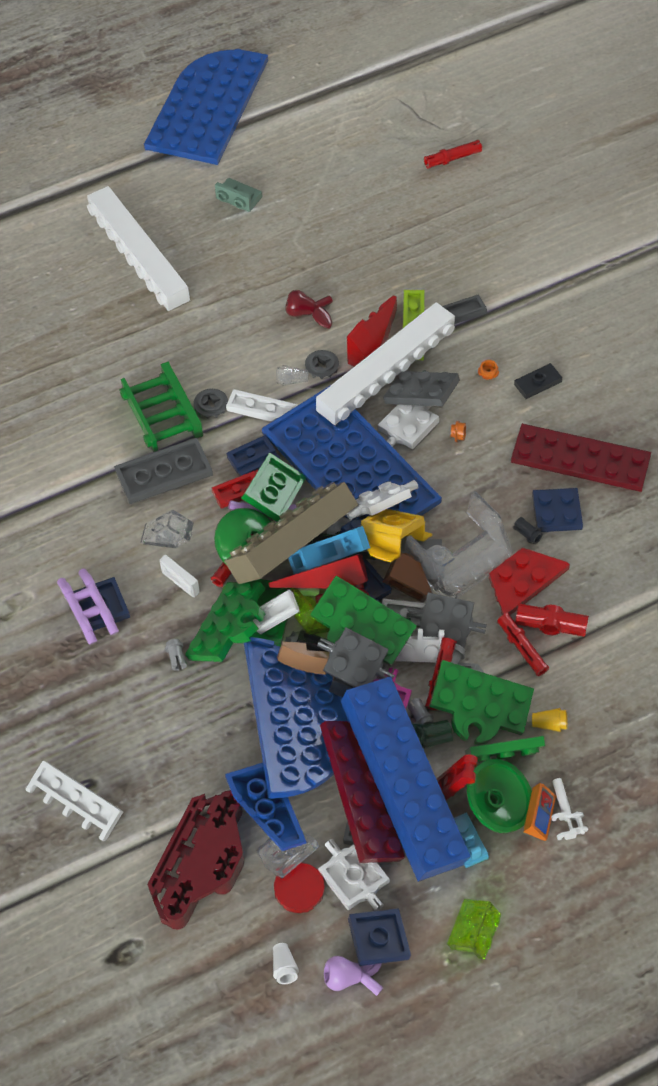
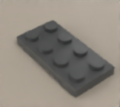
M198 438L114 466L129 504L213 476L212 468Z

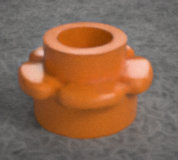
M493 360L483 361L478 368V374L486 380L496 378L499 375L496 362Z
M456 421V424L451 425V437L455 438V442H458V440L464 441L466 423Z

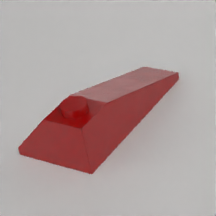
M393 295L380 305L377 313L372 311L367 321L362 319L348 334L347 362L349 365L355 367L387 341L397 312V296Z
M361 553L270 582L269 587L327 589L335 576H338L356 588H363V583L368 581Z

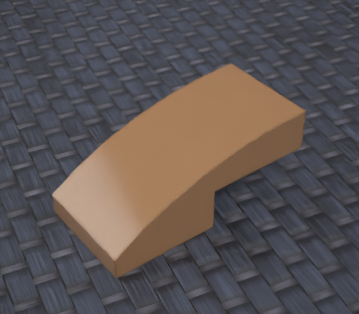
M283 641L277 659L292 668L325 675L326 672L323 669L329 659L330 652L307 650L306 643Z

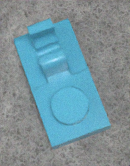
M467 812L455 817L454 820L471 856L464 864L465 868L489 859L488 852Z

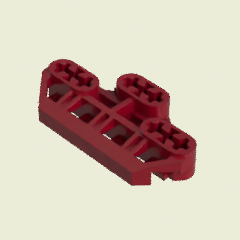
M231 790L224 791L206 799L205 794L191 799L147 884L161 923L172 929H182L187 925L199 900L213 892L221 895L229 893L244 866L243 850L237 827L243 813V808L233 797ZM205 806H209L207 814H210L209 818L200 815ZM194 828H197L191 841L192 844H195L194 848L184 845ZM180 857L182 861L176 870V874L179 877L175 878L169 875L170 871L172 872ZM163 888L167 889L161 902H159L158 894L162 892Z

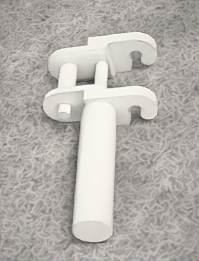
M554 779L552 783L561 813H556L551 818L552 821H556L557 818L560 821L565 820L570 831L558 834L557 839L562 840L564 837L565 840L576 838L577 834H585L588 831V827L583 826L581 818L584 817V814L578 811L571 814L562 779ZM572 820L577 821V828H573L571 823Z

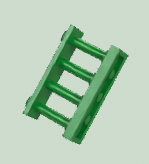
M169 361L161 364L162 373L159 374V377L129 387L125 378H122V388L119 389L123 401H128L145 434L143 439L147 448L151 447L153 452L158 451V441L185 431L192 432L194 438L203 436L201 421ZM159 385H167V392L137 403L134 397L135 394ZM168 400H175L176 405L174 408L145 418L141 411ZM177 415L184 417V423L153 434L150 428L151 425Z

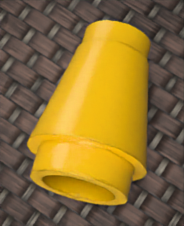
M556 708L532 713V727L558 732L567 730V710Z

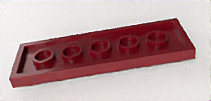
M522 423L512 453L511 463L642 492L652 452Z
M324 721L320 728L359 863L400 862L405 858L400 839L349 721Z

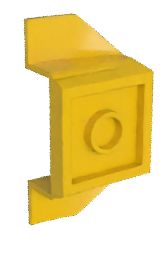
M385 509L361 520V526L365 530L370 548L367 549L369 554L387 562H392L400 557L401 539L405 536L425 541L433 535L432 533L425 532L424 516Z

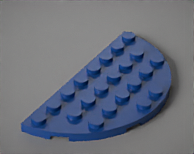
M250 637L251 641L244 643L268 797L285 798L306 793L322 785L334 775L320 725L324 721H349L340 702L343 697L328 692L333 681V677L330 674L310 673L285 665L277 659L280 646L274 645V641Z

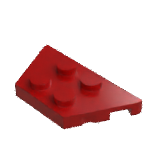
M522 547L489 573L491 586L494 588L496 600L499 602L502 610L501 614L508 613L512 615L517 611L519 603L526 604L568 571L570 564Z

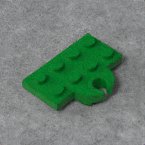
M335 576L310 614V617L330 628L327 640L334 644L340 639L345 628H348L389 649L383 661L389 666L393 665L417 627L413 622L338 576Z
M226 583L185 653V656L190 661L223 662L233 643L251 641L250 636L259 629L251 621L257 619L261 622L266 615L257 604L265 589L262 583Z
M442 660L429 707L452 714L451 725L453 732L466 742L469 737L468 726L473 725L480 732L479 736L474 740V745L487 744L494 738L499 729L518 735L524 733L534 688Z

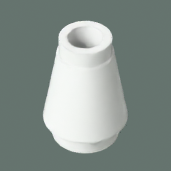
M278 943L273 947V977L277 979L279 984H290L297 980L299 969L286 943Z

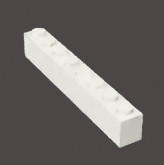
M107 186L87 195L89 202L87 209L91 216L94 215L99 226L106 230L108 238L111 241H115L118 251L125 254L128 264L135 267L138 277L145 280L148 290L156 294L159 304L164 305L170 311L189 302L188 286L110 187Z
M437 302L319 394L316 397V411L334 425L341 420H345L354 409L360 408L369 397L375 396L384 385L391 383L399 373L406 371L410 364L415 360L421 359L425 352L430 348L436 347L445 336L451 335L455 328V316Z

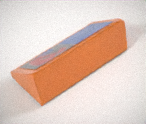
M538 783L532 789L523 832L547 841L556 795L542 783Z

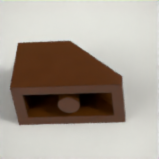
M401 553L399 558L391 562L383 583L424 603L428 592L432 593L421 563L408 553Z

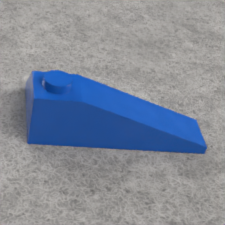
M263 762L225 774L233 797L282 851L306 844V839L289 798L268 797Z

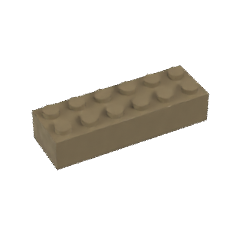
M332 482L325 487L320 486L311 492L313 496L309 499L306 497L295 504L296 508L294 510L289 509L279 515V521L276 523L272 521L264 526V532L260 535L256 533L246 540L247 544L242 547L240 545L229 552L231 556L224 560L238 584L261 579L357 507L358 503L346 483L335 484V482Z

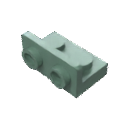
M229 177L223 184L219 182L215 184L217 199L248 212H251L262 198V191Z

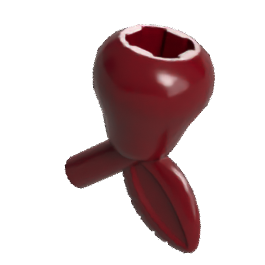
M292 290L289 293L285 306V311L289 316L298 317L312 314L314 320L322 327L330 329L332 326L331 316L323 308L333 302L331 296H326L315 302L303 291Z

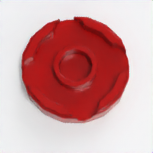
M301 862L289 864L282 868L276 876L274 882L275 898L289 912H309L323 899L325 892L323 877L319 870L310 864Z

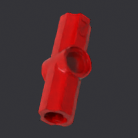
M519 603L515 623L517 625L539 628L546 635L554 636L561 632L585 637L589 616L565 612L562 607L552 604L542 608Z

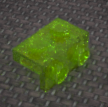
M291 588L290 591L293 592L300 612L293 616L308 634L329 632L330 628L310 617L311 612L317 605L311 596H303L297 588Z
M464 899L447 945L452 950L473 952L479 959H485L488 950L491 948L496 928L500 923L501 913L490 901Z

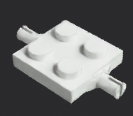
M397 405L378 424V431L389 437L387 442L392 447L398 443L414 449L439 423V416L428 411L432 406Z
M413 480L405 485L386 482L379 485L378 490L364 492L356 499L358 506L347 513V517L349 520L365 514L373 516L411 498L410 492L418 489L417 482Z
M330 839V843L327 841L325 847L333 856L327 863L318 868L324 880L348 911L366 900L373 907L374 911H379L384 904L375 894L390 883L389 877L377 862L359 863L354 845L341 850L334 839Z

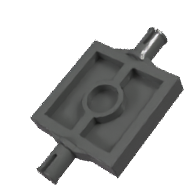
M429 592L423 609L419 610L408 607L407 611L416 614L407 613L406 617L420 619V629H423V637H438L439 629L444 630L445 638L457 641L456 644L464 649L467 637L471 631L485 634V629L477 627H487V624L473 622L472 613L475 602Z
M345 628L340 639L335 644L321 637L317 645L330 652L323 671L353 687L371 683L377 677L384 679L391 676L393 679L395 676L382 669L383 661L389 649L348 628Z

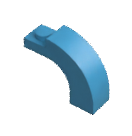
M361 526L304 546L288 559L295 575L369 549L370 545L365 530Z

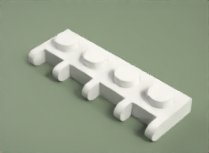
M418 629L417 636L409 638L395 661L436 663L441 640L444 637V630L439 629L438 637H423V629Z
M42 761L26 788V791L29 793H33L36 787L45 791L47 794L43 802L47 805L54 798L65 804L66 807L62 814L66 817H69L73 810L83 816L85 820L82 823V828L85 830L89 829L92 823L103 829L99 836V839L102 841L107 840L123 814L122 810L46 761Z

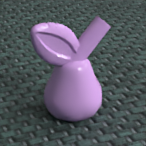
M333 956L325 964L324 980L327 987L333 991H341L361 982L377 996L383 987L371 976L379 971L382 963L359 966L358 963L349 961L342 956Z

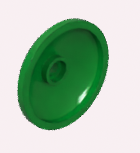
M238 508L228 512L217 524L214 535L215 547L221 560L224 562V560L230 557L229 552L240 545L242 547L247 544L246 540L251 537V534L258 533L260 535L264 532L263 527L269 524L271 520L261 512L250 508Z
M490 759L477 765L474 768L476 773L475 783L467 784L468 802L476 818L485 827L498 833H511L522 828L525 825L532 793L524 774L513 764L501 759Z

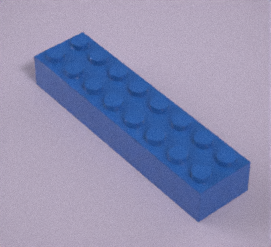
M390 676L346 690L340 702L417 881L419 882L463 866L471 856L392 677Z

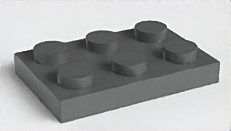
M428 371L401 372L383 396L385 404L443 406L459 383V374Z

